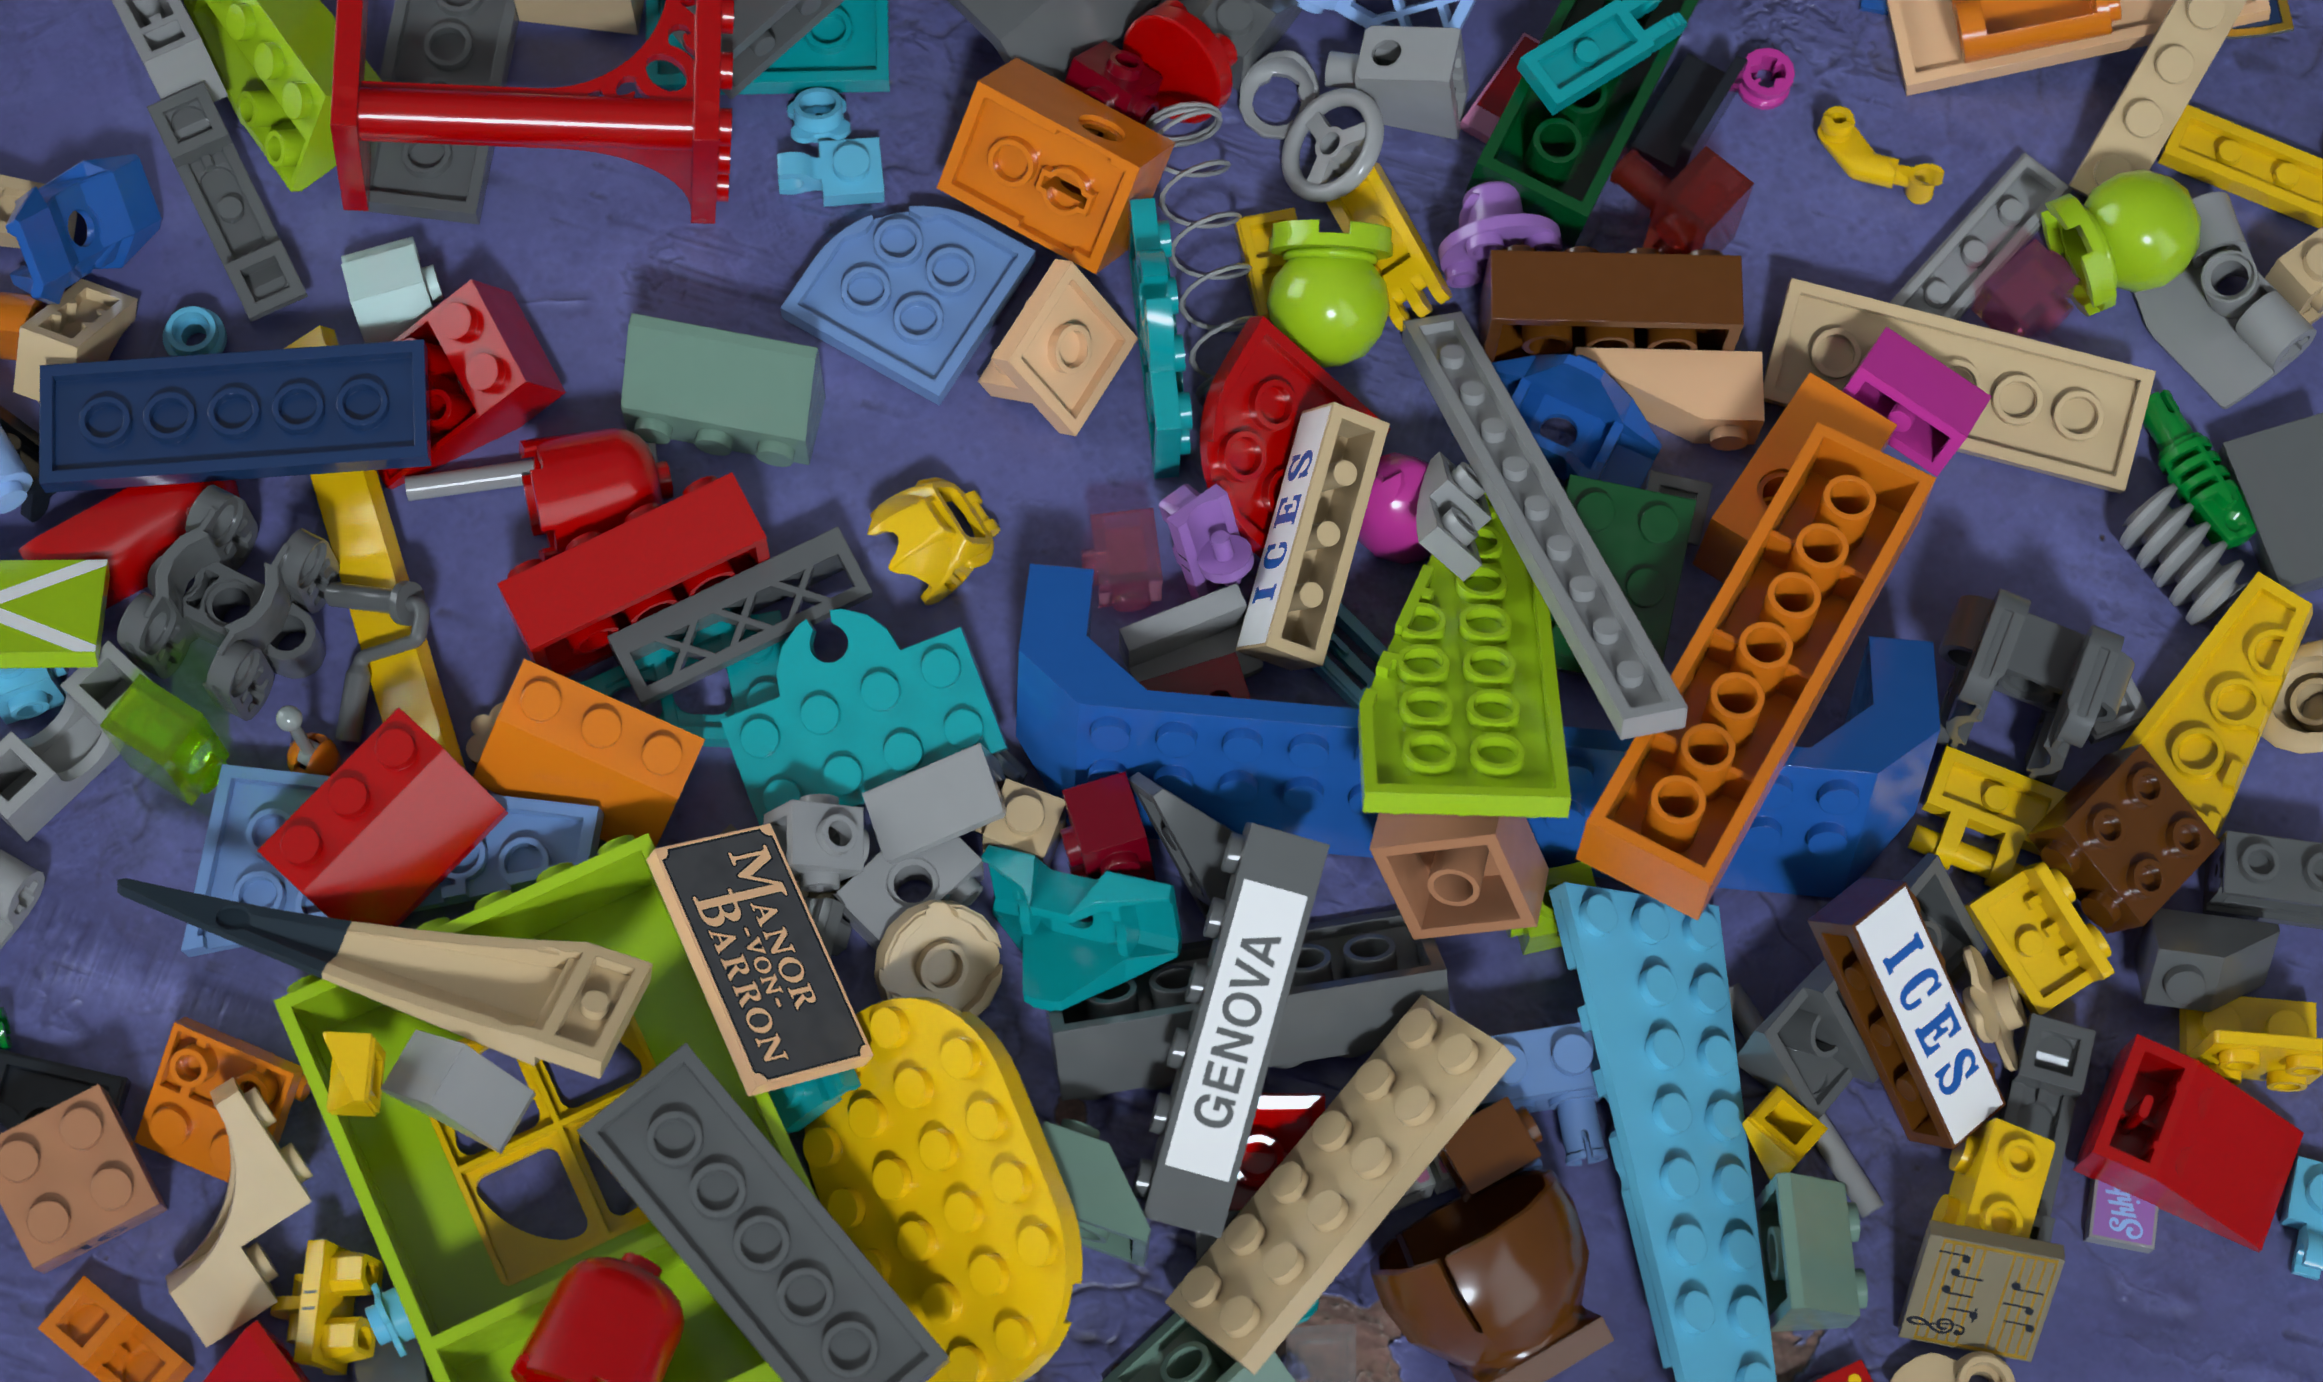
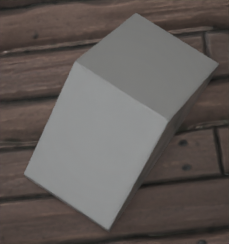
M417 1029L381 1087V1090L388 1095L500 1154L503 1152L536 1095L532 1089L468 1045Z

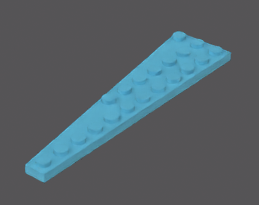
M1564 882L1549 890L1567 968L1568 970H1577L1585 1001V1005L1577 1008L1583 1033L1592 1032L1600 1069L1592 1072L1598 1098L1605 1097L1611 1109L1615 1130L1609 1137L1610 1148L1616 1171L1622 1183L1621 1194L1663 1368L1673 1367L1676 1382H1777L1747 1134L1742 1126L1745 1117L1719 906L1707 904L1697 921L1645 894Z

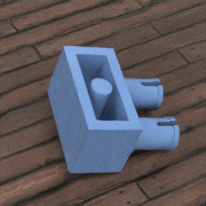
M1579 1022L1490 1036L1502 1043L1516 1058V1061L1472 1114H1477L1507 1096L1515 1110L1521 1106H1524L1530 1114L1552 1109L1557 1110L1566 1154V1166H1581L1582 1159L1585 1158L1588 1165L1607 1159L1608 1154L1604 1147L1596 1103L1601 1102L1603 1097L1598 1098L1592 1073L1600 1069L1592 1032L1583 1033L1581 1023ZM1539 1158L1533 1165L1522 1171L1541 1170L1543 1168L1542 1161Z

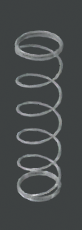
M1191 101L1170 105L1155 112L1146 121L1145 126L1153 129L1157 123L1168 117L1182 114L1168 122L1157 132L1162 135L1171 126L1190 117L1208 113L1215 117V121L1210 126L1198 132L1183 136H1165L1176 142L1174 147H1182L1196 144L1212 137L1221 128L1223 119L1217 107L1206 102ZM1223 159L1205 161L1193 165L1184 171L1165 167L1164 171L1176 176L1165 186L1159 200V206L1164 215L1176 223L1188 226L1173 241L1172 257H1170V260L1176 268L1185 274L1198 278L1180 298L1179 310L1183 317L1192 324L1210 330L1197 341L1190 351L1189 358L1193 370L1207 378L1197 388L1195 394L1198 403L1202 407H1204L1206 399L1204 394L1209 391L1215 375L1205 373L1198 367L1195 361L1197 349L1205 340L1219 331H1242L1245 324L1233 325L1247 322L1249 317L1257 316L1236 318L1219 326L1208 325L1196 321L1189 316L1185 309L1186 298L1196 286L1207 279L1223 280L1241 277L1248 274L1253 267L1247 263H1236L1217 268L1205 274L1188 270L1180 265L1175 257L1176 245L1189 231L1194 228L1229 226L1238 222L1242 215L1236 211H1224L1203 217L1196 222H1189L1172 215L1165 205V198L1170 187L1184 176L1193 178L1209 177L1226 172L1232 164ZM1226 165L1216 170L1193 172L1208 166ZM1234 217L1226 221L1206 223L1217 218ZM1244 269V270H1241V271H1239V272H1233V273H1228V274H1220V273H1223V272H1226V271H1230V270Z

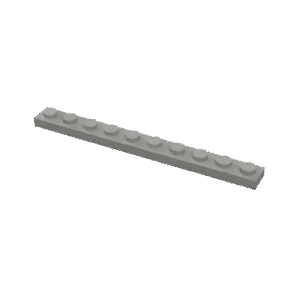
M1462 311L1403 321L1402 342L1620 740L1685 728L1688 711L1687 704Z

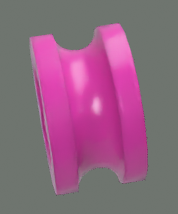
M1761 48L1749 53L1746 57L1748 62L1738 94L1745 103L1753 108L1761 110L1774 109L1781 105L1789 95L1795 76L1793 63L1787 55L1772 48ZM1759 70H1766L1772 73L1770 79H1775L1773 87L1766 88L1759 85L1761 78L1756 79Z

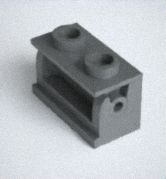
M2228 830L2218 839L2221 844L2205 860L2203 914L2323 930V843Z

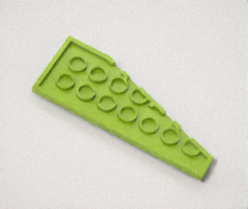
M1486 493L1484 494L1492 519L1478 531L1479 536L1475 539L1482 565L1465 581H1462L1434 555H1431L1427 565L1423 564L1396 622L1395 635L1387 651L1383 650L1376 665V676L1371 687L1365 689L1359 702L1358 737L1363 813L1514 816L1528 818L1569 817L1571 792L1550 610Z

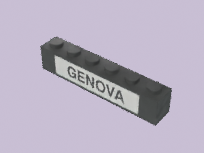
M1245 823L1242 835L1232 832L1229 837L1221 871L1231 873L1224 900L1216 897L1213 898L1203 936L1213 938L1206 965L1195 962L1186 991L1185 1001L1195 1004L1188 1030L1177 1027L1169 1051L1167 1066L1177 1069L1170 1095L1159 1092L1150 1120L1149 1132L1159 1134L1152 1160L1140 1159L1132 1185V1192L1135 1198L1141 1200L1139 1206L1145 1218L1217 1238L1222 1236L1325 865L1329 844L1254 823Z

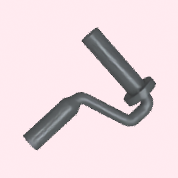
M400 581L393 589L343 582H331L326 587L325 600L331 607L390 614L395 623L412 626L410 635L363 649L355 655L352 665L345 674L335 739L361 742L371 682L369 663L415 649L425 641L430 620V610L425 602L424 590L420 584L414 581Z

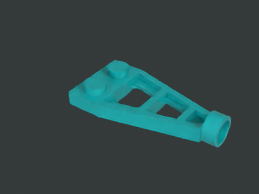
M780 610L750 616L751 619L770 625H775L782 621ZM723 621L717 622L698 631L692 646L717 653L730 646L737 626ZM746 629L742 640L757 632ZM786 639L725 668L732 694V704L726 712L718 715L686 713L676 705L672 693L661 699L662 713L658 718L704 738L705 741L702 747L730 748L720 720L780 697L776 669L781 647ZM662 648L634 662L644 682L650 681L654 683L672 674L679 653ZM688 657L685 667L700 660ZM620 666L580 683L609 697L616 691L631 686Z

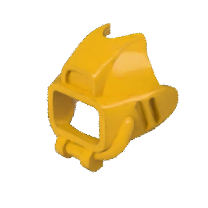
M932 477L918 480L916 486L905 489L879 504L870 514L872 520L867 535L877 536L882 533H895L898 536L897 550L888 568L894 573L912 575L929 584L928 588L921 595L924 604L929 606L943 600L962 585L974 568L986 565L991 560L994 553L993 537L1000 532V527L995 519H989L981 506L983 500L977 491L973 490L965 493L961 488L948 480ZM946 502H953L960 509L970 524L974 537H969L964 532Z

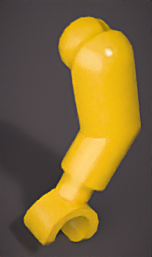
M1833 106L1824 112L1821 124L1818 127V138L1824 148L1851 179L1892 189L1893 185L1905 187L1906 197L1914 204L1922 205L1932 199L1934 188L1942 184L1945 173L1940 166L1926 163L1910 167L1899 164L1900 159L1875 153L1856 128L1855 117L1851 110L1843 106Z

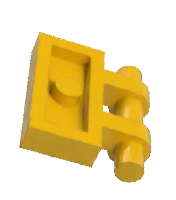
M1946 746L1941 753L1921 810L1945 819L1941 832L1939 833L1916 824L1907 848L1925 855L1927 853L1938 855L1945 870H1948L1953 865L1985 878L1984 885L1992 888L2025 867L2016 863L2020 849L2041 856V852L2027 834L2068 792ZM1965 828H1970L2000 840L1995 854L1962 842L1961 839Z

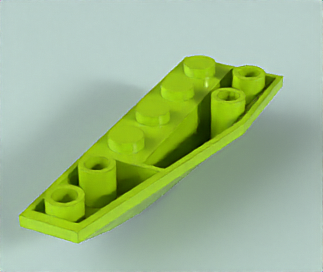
M183 0L228 94L227 97L235 114L291 192L302 191L336 167L330 128L336 18L320 0ZM365 59L364 81H381Z

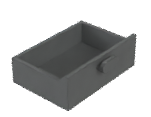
M2323 413L2223 442L2218 452L2221 458L2219 465L2226 466L2230 473L2229 479L2234 480L2239 487L2240 494L2257 529L2249 539L2262 574L2297 595L2323 588Z

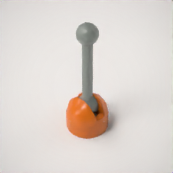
M287 705L280 708L276 714V723L280 729L290 732L294 739L290 743L286 758L290 772L331 776L342 764L341 755L334 742L323 734L305 733L301 726L303 716L297 707ZM301 764H303V765H305V766H307V767H306V770H304V769L300 768L299 766H300Z

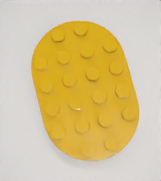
M930 997L896 998L873 1004L856 1014L874 1055L865 1066L855 1068L861 1086L856 1090L847 1091L840 1096L841 1101L805 1126L803 1152L809 1165L817 1195L825 1210L949 1356L950 1362L926 1382H1023L1038 1372L1051 1359L1067 1335L1072 1323L1065 1318L1070 1305L1073 1284L1082 1283L1083 1260L1080 1230L1070 1196L1011 1056L995 1033L981 1019L971 1012H960L945 1003L939 1002V999Z

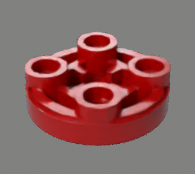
M1166 0L1159 6L1148 10L1127 29L1123 50L1136 54L1143 60L1145 66L1163 76L1155 98L1159 102L1158 111L1181 102H1206L1217 107L1219 110L1227 103L1233 84L1231 66L1237 62L1238 58L1236 47L1227 36L1220 33L1214 34L1205 23L1189 13L1187 8L1177 0ZM1209 113L1196 115L1181 122L1188 124L1200 123L1209 119L1212 115ZM1182 114L1175 115V116L1168 117V118H1170V119H1175V118L1179 117V116L1182 115Z

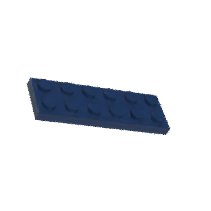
M424 339L40 365L39 484L45 493L431 466L428 349Z

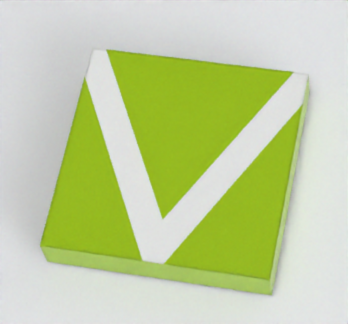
M108 559L0 560V668L98 667L110 580Z

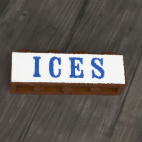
M1860 877L1807 921L1908 1140L1955 1149L2006 1105L1995 1081V1071L1981 1050L1968 1021L1964 1005L1959 1001L1945 970V960L1931 939L1920 914L1919 902L1909 890L1905 881Z

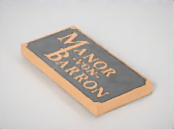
M770 823L656 848L652 851L646 861L748 1097L862 1067L869 1062L874 1055Z

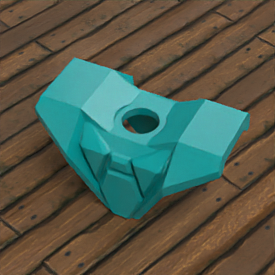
M988 845L981 856L982 862L987 863L990 870L995 895L992 909L993 915L1023 954L1024 1002L1032 1007L1052 1012L1054 1010H1064L1179 957L1182 946V933L1174 885L1106 871L1100 879L1051 870L1034 854ZM1091 915L1093 916V921L1091 922L1079 921Z

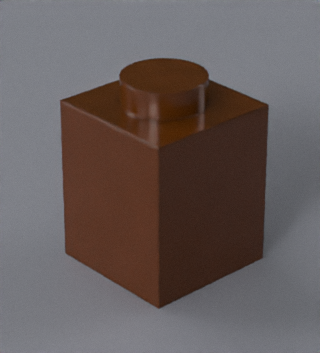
M1507 1096L1469 1117L1437 1156L1463 1201L1466 1203L1533 1165L1542 1156L1536 1145L1542 1142L1543 1138L1529 1111L1524 1106L1515 1110Z

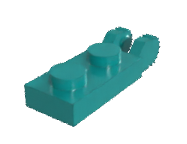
M1614 0L1523 55L1519 60L1517 70L1550 113L1554 115L1648 58L1652 52H1656L1667 43L1676 39L1685 30L1688 23L1677 12L1644 30L1637 20L1644 14L1653 11L1663 0Z

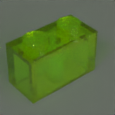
M141 674L137 676L100 724L101 729L129 767L190 806L194 804L201 793L208 794L217 786L222 764H227L226 760L230 756L204 714Z

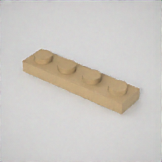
M2174 0L2069 183V186L2073 188L2072 190L2088 198L2094 188L2118 173L2140 169L2150 170L2247 0Z

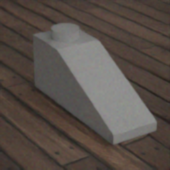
M111 0L161 100L204 82L213 102L228 96L204 43L181 0Z

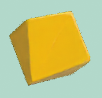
M323 1032L322 1036L332 1055L327 1100L328 1113L332 1115L376 1117L377 1113H380L381 1087L383 1085L386 1052L372 1033Z
M1778 1085L1742 1123L1770 1181L1776 1173L1791 1172L1828 1129Z

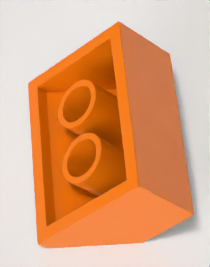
M524 659L498 714L473 778L483 788L502 796L599 806L604 813L600 835L601 840L608 842L623 835H633L635 838L649 833L656 848L705 739Z

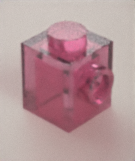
M2034 239L1984 283L1971 310L1994 330L2025 338H2030L2040 328L2049 334L2074 309L2068 301L2080 280L2073 274L2069 263L2055 251H2048L2040 242Z
M1153 508L1091 514V549L1081 550L1082 568L1094 569L1093 586L1097 588L1099 607L1113 606L1117 611L1131 612L1144 609L1153 601H1161L1163 576Z

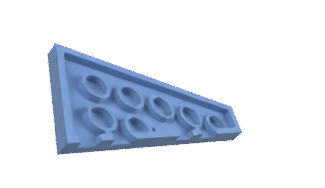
M222 764L194 893L279 910L327 917L257 850L330 776ZM490 794L506 809L508 814L413 912L482 899L500 890L517 892L537 883V876L554 865L571 862L575 866L597 856L604 819L603 811L599 806ZM187 923L181 952L188 957H194L244 946Z

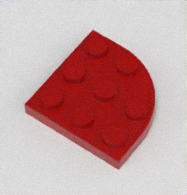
M1264 316L1249 317L1219 367L1205 399L1200 426L1201 464L1207 488L1209 489L1217 484L1228 493L1240 536L1247 539L1253 552L1260 558L1262 557L1302 411L1336 402L1379 419Z

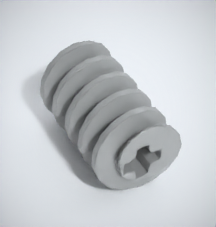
M2173 483L2153 495L2126 519L2122 527L2127 526L2122 534L2119 543L2125 550L2144 545L2137 556L2136 563L2141 569L2160 564L2152 579L2158 588L2177 582L2169 597V601L2174 607L2194 601L2185 618L2191 626L2212 619L2232 604L2250 581L2240 585L2235 581L2244 566L2241 559L2223 566L2218 562L2228 546L2224 540L2207 547L2201 543L2211 527L2207 521L2190 528L2187 527L2185 522L2194 509L2191 502L2174 509L2168 505L2178 489Z

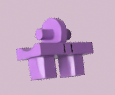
M1184 484L1161 500L1159 508L1162 518L1169 526L1174 542L1172 548L1177 564L1182 567L1190 596L1193 599L1200 598L1214 592L1221 584L1227 587L1235 583L1239 585L1242 578L1252 569L1254 553L1247 539L1240 536L1228 493L1217 484L1202 494L1189 484Z

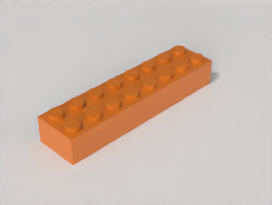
M1817 421L1671 674L1673 682L1688 706L1686 727L1634 738L1586 821L1576 855L1577 860L1697 921L1699 920L1918 525L1936 477Z

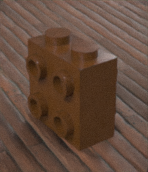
M2142 744L2105 754L2027 834L2041 852V859L2049 869L2056 868L2066 877L2074 890L2075 896L2081 902V908L2087 918L2101 927L2106 934L2144 926L2221 844Z

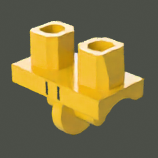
M325 1239L307 1240L304 1274L294 1275L292 1296L276 1297L277 1303L272 1305L270 1315L289 1321L286 1342L295 1344L294 1362L320 1368L323 1370L322 1373L328 1376L347 1375L348 1363L374 1356L376 1336L370 1323L364 1317H353L355 1296L374 1295L370 1285L376 1282L380 1288L382 1287L384 1265L381 1260L368 1254L349 1251Z

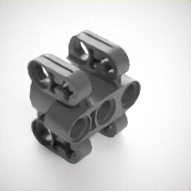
M213 484L206 487L200 493L191 507L186 520V533L181 535L151 565L147 576L148 587L152 595L143 592L132 600L121 618L117 631V640L134 665L162 679H167L176 672L182 664L190 644L196 639L200 638L218 647L217 654L208 672L207 682H203L202 685L215 706L248 721L265 704L273 686L274 673L291 679L305 678L315 673L323 664L326 656L325 642L311 616L305 611L315 614L327 603L325 600L326 587L331 582L338 581L340 567L328 541L300 528L291 535L286 544H283L272 564L264 563L265 585L237 572L247 560L254 547L258 526L245 500ZM195 579L193 586L185 592L189 581ZM240 605L250 606L246 616L232 623L223 622L225 614L230 609ZM297 632L306 634L304 641L299 647L288 651L277 649L280 641L285 636Z
M2002 588L1997 591L1993 600L1976 595L1961 596L1957 600L1939 647L1941 657L1949 664L1955 666V670L1939 709L1941 730L1937 743L1955 749L1959 743L1966 745L1974 722H1982L1992 693L1995 690L2042 709L2024 757L2027 768L2025 776L2052 786L2060 770L2063 769L2071 745L2082 748L2095 721L2110 722L2117 717L2135 666L2132 658L2121 651L2124 636L2094 624L2086 635L2028 613L2031 605L2030 599Z

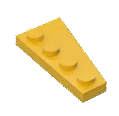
M2257 572L2119 749L2122 750L2142 744L2216 838L2220 834L2313 615L2312 603L2260 572Z

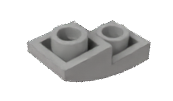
M1439 451L1430 460L1420 489L1416 515L1418 541L1462 581H1465L1482 565L1475 539L1479 536L1478 531L1492 517L1484 494L1485 491L1471 466L1465 462H1461L1456 466Z

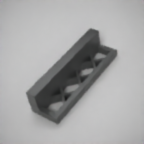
M835 527L607 636L617 665L622 667L643 708L788 638L795 627L805 619L810 620L812 625H816L831 617L830 610H847L872 598L873 594L839 527ZM843 570L853 586L831 598L808 591V587ZM787 597L794 598L788 619L775 625L750 618L751 614ZM803 601L815 605L800 612ZM720 621L737 626L730 646L717 653L692 646L697 632ZM746 629L757 632L742 640ZM662 648L679 653L672 674L646 686L634 661ZM688 657L700 660L685 667Z

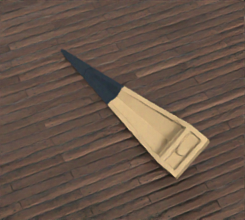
M128 878L117 880V892L132 901L535 1066L541 1059L598 1079L604 1073L651 981L652 963L589 942L466 935L362 923L241 903Z

